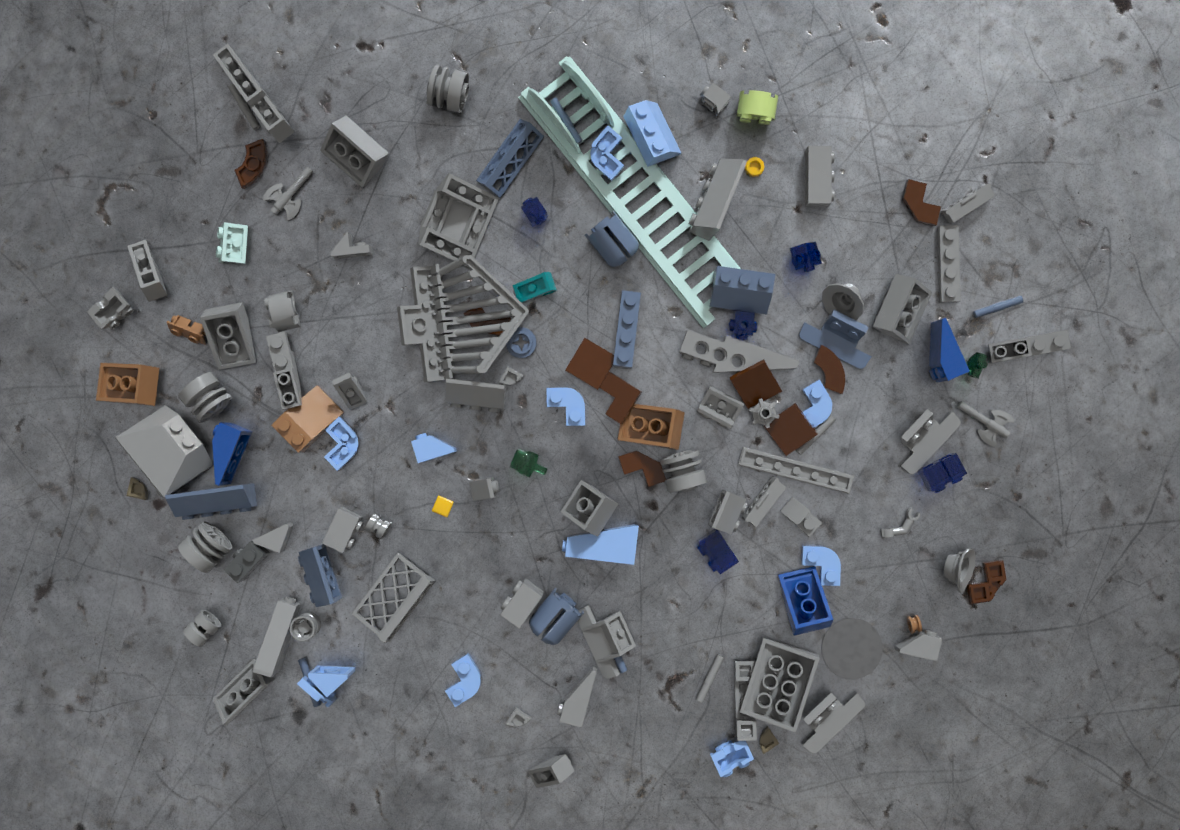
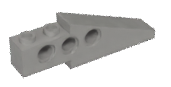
M228 43L213 54L245 101L278 143H281L294 133V130L280 113V110Z
M690 330L686 331L679 353L683 354L682 358L693 361V358L701 360L700 364L711 367V364L714 365L712 373L740 372L763 359L770 370L796 369L799 361L728 335L721 342ZM699 344L705 347V353L702 355L696 352V346ZM715 351L723 353L722 361H717L714 358ZM734 357L740 358V367L733 366L732 359Z

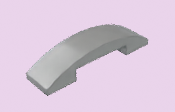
M735 661L734 698L737 741H757L755 718L740 713L755 661Z

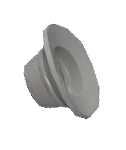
M849 283L830 284L823 290L822 301L829 315L835 309L857 321L863 314L864 303L859 289Z
M972 548L964 552H958V554L949 555L945 562L944 577L956 584L959 593L964 592L973 575L976 555Z

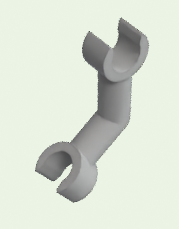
M913 508L907 509V518L902 527L881 529L882 537L887 538L907 534L912 523L920 518V513L917 512L912 518L911 512Z

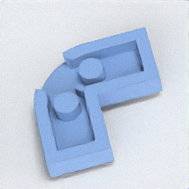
M607 125L591 146V160L594 166L612 181L624 168V165L611 154L621 142L622 137Z
M820 380L802 389L811 404V407L802 413L813 427L827 420L832 411V400Z
M546 388L547 407H566V426H585V403L579 392L572 388Z
M338 417L325 429L338 444L324 458L337 471L355 456L359 445L356 433L341 417Z
M802 546L801 565L820 566L821 585L840 586L841 563L838 555L827 547Z
M469 653L451 664L460 678L459 682L445 690L454 707L474 696L480 687L481 674Z
M306 676L297 683L314 700L318 702L320 699V701L326 703V707H330L337 699L335 692L326 698Z

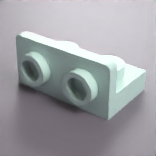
M224 222L221 227H218L217 238L220 239V246L216 247V257L219 258V263L245 264L247 225Z

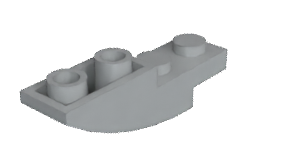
M1068 330L988 344L992 363L1071 349Z
M284 331L266 336L282 410L301 406L302 397L294 353L290 349L287 333Z

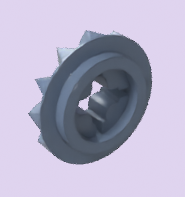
M517 328L506 344L507 350L514 357L524 358L530 356L536 348L535 335L527 328ZM520 335L524 341L529 342L523 345V351H521L519 345L513 344L519 341Z

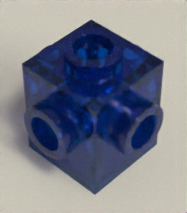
M816 242L804 243L790 248L792 263L796 271L804 270V273L815 270V266L822 264L821 254Z
M735 311L733 319L729 321V331H732L731 335L736 336V339L748 340V337L753 336V333L757 331V321H754L755 312Z

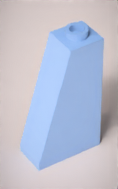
M634 524L604 529L598 537L589 532L569 535L567 540H563L562 552H565V557L634 565L639 526Z

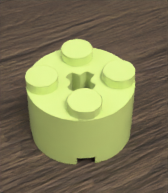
M749 90V94H744V91H740L737 116L740 117L739 121L751 123V120H759L758 124L770 125V122L775 120L778 95L775 94L773 98L769 92Z

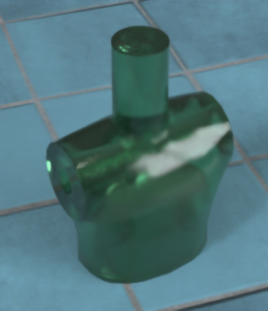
M976 352L967 358L965 362L970 372L965 374L979 379L983 368L988 366L986 362L987 355Z
M520 449L516 450L510 465L511 468L518 471L521 475L529 478L533 471L545 475L548 469L537 464L538 454Z

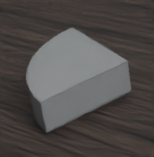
M507 366L498 383L513 385L518 383L524 375Z
M515 707L505 725L509 727L523 726L532 717Z

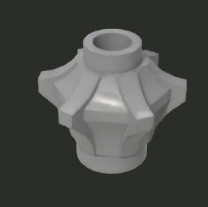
M761 398L758 399L759 403L754 408L749 409L754 418L752 423L754 425L759 423L769 428L770 423L775 418L779 419V415L776 414L774 407L776 403L774 401L772 403L764 402ZM764 409H765V412L767 413V416H763V415H762V411H763Z

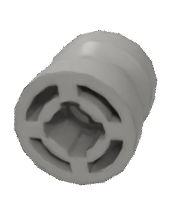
M374 513L368 521L365 531L373 532L377 538L382 539L391 523L387 520L382 521L380 516Z

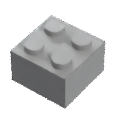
M580 480L561 513L585 531L598 537L618 506V503L592 485Z
M526 578L523 582L518 581L512 591L514 595L512 597L508 596L500 607L502 609L500 615L519 629L544 593V591Z

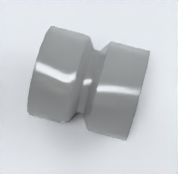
M202 610L194 618L195 622H190L183 630V633L191 643L202 647L210 639V635L215 634L221 627V623L212 613Z
M312 612L303 613L291 622V636L298 641L309 640L319 632L321 621Z

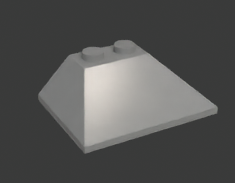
M448 173L434 191L420 225L419 245L453 261L466 255H471L475 258L499 198Z
M166 405L115 437L164 499L165 495L172 494L213 466L201 441L180 415Z

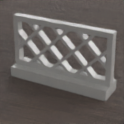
M397 553L352 612V615L379 636L378 639L383 643L390 642L436 580L426 575L401 553ZM399 559L405 563V571L396 572L395 564ZM416 572L421 576L420 580L416 584H410L409 573ZM406 573L407 585L397 586L396 575ZM393 575L394 587L384 588L385 577ZM407 587L408 596L405 599L399 600L398 588ZM394 589L395 600L386 601L385 590ZM381 590L382 602L373 603L372 594L375 591ZM395 602V613L387 615L386 603ZM382 604L383 616L374 617L373 605ZM363 606H369L370 617L364 618L359 614ZM376 618H384L385 626L381 631L375 627Z

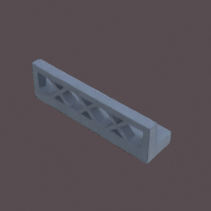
M520 119L476 181L500 198L544 135L530 122ZM532 131L536 138L532 143H528V135ZM524 148L523 156L517 158L516 152L518 149ZM513 163V170L511 173L506 174L505 167ZM497 179H501L502 185L497 191L493 184Z

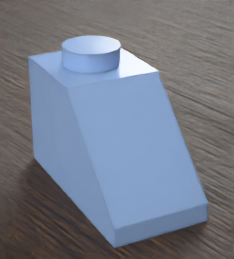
M426 433L415 436L416 440L411 441L418 463L457 452L455 447L432 435L427 436Z

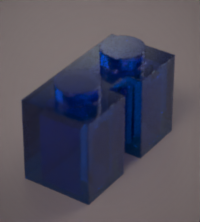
M950 453L918 470L927 491H935V493L946 488L945 485L949 482H952V484L963 480L962 476L967 474L957 453Z
M717 529L712 530L697 540L699 543L697 548L702 556L707 555L710 560L708 565L713 572L717 571L719 574H722L739 562Z

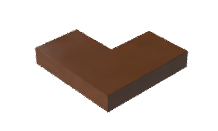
M612 372L607 374L599 387L615 397L605 414L618 423L623 424L642 391Z

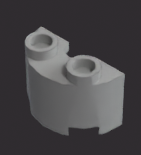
M112 287L104 295V299L95 303L87 313L101 330L108 327L112 330L120 325L119 321L131 315L133 309L115 287Z
M293 290L269 295L268 298L264 299L267 310L269 309L271 315L268 318L271 328H276L278 332L301 327L295 308L296 302Z

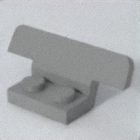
M927 409L901 436V443L913 453L901 465V468L910 474H915L958 429L961 421L953 411L939 424L933 419V413Z
M589 605L579 609L578 611L581 613L583 610L584 614L578 620V623L602 676L606 679L618 676L620 673L613 658L619 657L636 647L621 611L615 612L604 620L596 622Z
M832 693L818 704L803 719L816 733L802 746L812 754L821 750L865 707V702L858 693L844 706Z

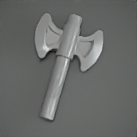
M306 167L284 193H282L283 184L281 183L273 185L266 191L263 200L276 201L271 209L274 214L277 215L284 208L288 221L297 215L301 207V199L291 201L292 196L313 171Z
M962 401L958 404L957 408L987 427L985 430H977L980 438L986 444L996 447L997 434L1004 438H1008L1010 432L1003 425L1015 420L1007 412L991 410L994 417L992 420Z

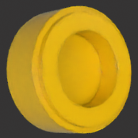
M758 157L750 158L745 165V172L750 177H758L764 171V162Z

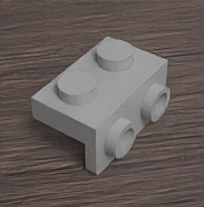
M710 386L699 405L698 412L707 419L711 418L717 421L720 426L732 429L744 403Z

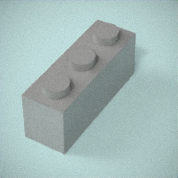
M808 146L805 150V207H828L834 201L835 192L832 190V183L834 182L835 173L832 171V164L834 163L835 154L832 152V146Z

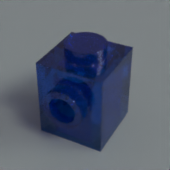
M530 197L522 203V213L532 227L535 225L539 226L546 221L548 214L537 197L534 199Z

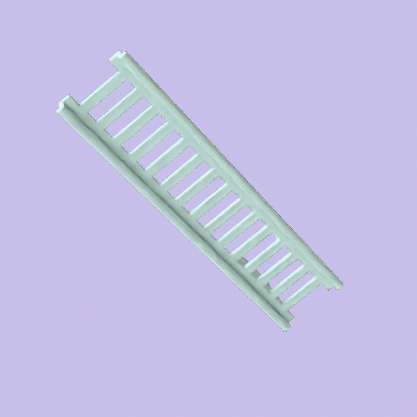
M566 56L559 62L565 73L539 93L527 87L521 92V96L518 97L519 100L609 212L614 211L637 239L639 243L638 248L704 329L715 318L709 311L711 308L709 307L710 299L703 304L697 294L713 282L714 271L692 289L685 282V279L713 257L723 267L741 268L715 236L710 241L696 236L668 259L665 257L661 250L691 226L688 222L692 214H696V212L657 164L647 167L630 130L573 59ZM570 79L577 87L559 101L563 109L580 95L589 101L569 117L573 125L594 108L600 115L599 119L579 134L582 140H586L607 123L609 127L622 137L621 142L625 146L613 156L620 161L631 153L636 159L633 165L609 184L601 177L603 173L598 169L595 170L589 162L591 160V149L583 155L578 146L579 144L575 142L554 107H551L545 100ZM643 168L648 177L619 199L613 190ZM655 183L661 191L631 214L625 205L651 184ZM664 198H667L673 206L643 229L637 220ZM678 212L685 221L655 244L649 235ZM702 242L709 251L679 274L673 267V264Z

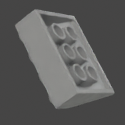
M763 638L740 713L796 733L820 656L797 647Z

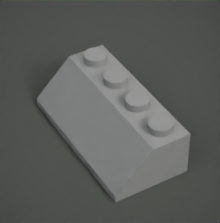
M721 158L717 164L713 163L709 171L711 178L706 180L702 188L704 195L699 197L695 205L698 208L697 212L692 214L688 222L691 225L688 232L710 241L719 231L747 163L746 160Z

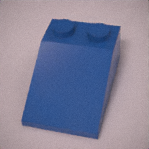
M946 318L931 323L929 372L932 379L936 380V382L949 381L970 372Z
M220 422L219 425L215 426L212 434L214 436L212 446L215 485L231 484L253 431L233 423Z
M815 566L778 575L787 617L794 636L831 627L834 619Z

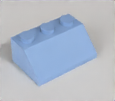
M645 100L628 107L623 117L647 167L681 155L674 136L656 102Z

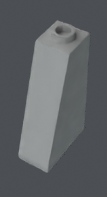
M285 597V599L282 598L277 602L252 672L273 677L282 670L291 640L290 624L298 616L301 603H297L296 599Z

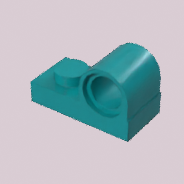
M543 272L512 285L516 297L521 303L557 291L551 272Z

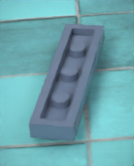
M622 290L613 359L614 367L632 369L641 297L640 292Z

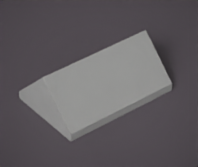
M253 659L213 698L221 721L225 726L232 722L275 680L274 677L252 672L256 659Z

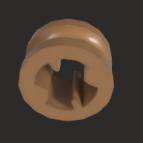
M914 615L913 618L908 616L907 625L910 633L914 634L915 631L922 632V625L918 615Z

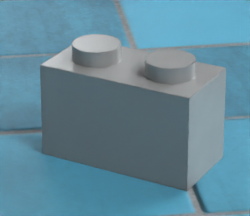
M343 507L338 508L322 544L341 553L351 550L355 542L353 537L362 528L363 522L361 520L363 517Z

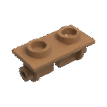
M174 315L171 322L167 321L169 330L173 335L178 337L184 336L196 344H206L204 339L206 334L202 324L194 322L192 327H189L191 320L180 315Z

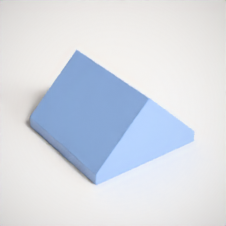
M316 666L308 673V678L327 698L355 672V667Z

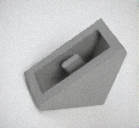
M292 522L252 541L256 545L281 553L285 551L294 525Z

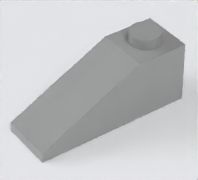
M143 240L127 246L140 288L147 300L150 302L167 296L162 277L148 242Z
M592 667L568 694L564 704H559L557 715L560 716L559 722L582 728L597 667Z

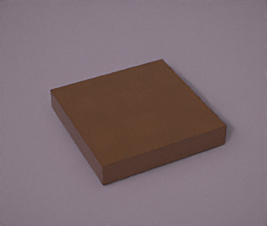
M584 338L565 371L598 390L613 365L614 355Z
M764 359L730 377L732 384L748 409L759 403L758 399L762 398L765 401L782 392L781 387Z
M796 403L778 414L779 419L775 418L770 423V427L766 428L785 456L818 435Z

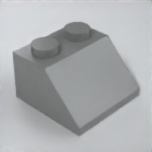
M722 489L708 525L728 534H732L733 531L736 532L740 523L738 517L740 513H744L747 503H745L746 499Z

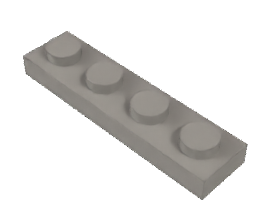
M959 225L938 226L939 303L960 302Z

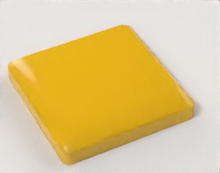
M438 496L432 512L448 517L454 502Z

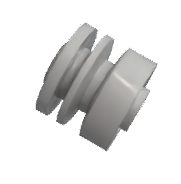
M435 65L427 85L428 106H435L436 104L437 108H442L446 100L448 110L461 113L468 98L469 73L456 69L450 77L448 67H444L442 71L440 65Z
M212 372L204 373L192 380L178 395V398L186 407L194 406L191 413L197 415L196 419L199 423L206 422L220 414L233 400L230 394H226L227 390L225 388L217 389L220 382Z
M699 450L677 452L660 460L661 465L670 464L669 468L662 470L663 473L672 472L673 475L665 480L668 492H685L698 488V485L707 483L704 470H695L694 466L699 465L702 461H692V457L700 455Z
M202 521L198 528L193 530V536H187L178 545L181 555L193 567L204 573L210 572L218 564L217 558H224L225 554L232 550V544L218 528L206 521Z

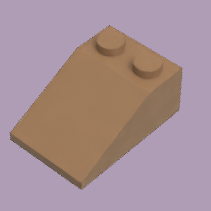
M100 363L96 401L155 406L160 368L139 364Z
M317 385L302 397L301 406L287 409L271 426L298 453H303L344 411Z
M635 404L623 424H620L618 440L679 450L685 412L671 408Z

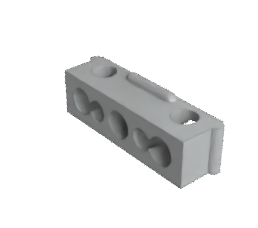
M991 184L981 185L942 210L940 214L944 215L947 223H954L995 196L991 189Z
M771 477L742 515V519L757 527L787 487L780 483L778 478Z

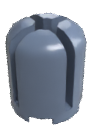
M613 211L611 212L613 217L609 219L607 216L591 229L593 233L590 236L587 233L584 236L609 266L617 267L627 261L626 256L630 258L637 252L639 243Z
M554 588L529 620L532 632L538 637L563 608L562 612L542 635L541 640L550 645L558 644L584 614L583 610L580 613L575 608L577 603L565 593L562 595L556 593L557 588Z

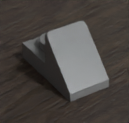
M349 232L343 236L331 251V257L334 259L373 255L372 247L366 245V242L355 243V246H353L352 235Z
M350 372L332 380L333 386L349 410L367 403L357 378L352 377Z
M794 497L780 510L808 537L822 524L808 508Z

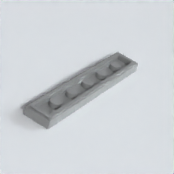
M742 447L738 462L739 466L850 494L854 475Z

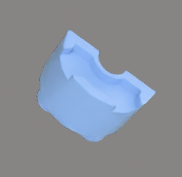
M729 740L717 746L715 753H710L720 777H728L733 773L732 770L735 767L744 768L750 764V761L754 760L746 741L732 743Z

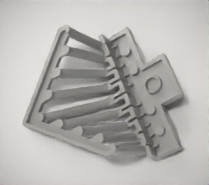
M471 255L463 256L442 268H439V264L410 268L415 305L397 307L402 346L420 344L424 382L445 381L446 378L453 379V374L486 373L529 313L528 308ZM463 265L470 269L468 272L441 281L442 276ZM475 277H479L484 282L481 285L450 293L442 292V289ZM493 290L498 295V297L472 302L444 305L446 301ZM498 304H508L512 308L510 310L468 316L445 317V314ZM513 317L510 322L447 330V326ZM503 331L499 337L448 341V338ZM493 345L488 352L450 353V350ZM482 360L478 366L454 367L451 365V362Z

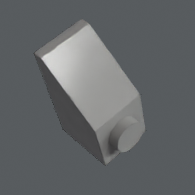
M925 630V633L916 632L895 645V650L899 653L938 661L942 638L937 636V632Z
M566 754L554 756L528 770L536 788L560 784L574 772L571 761Z

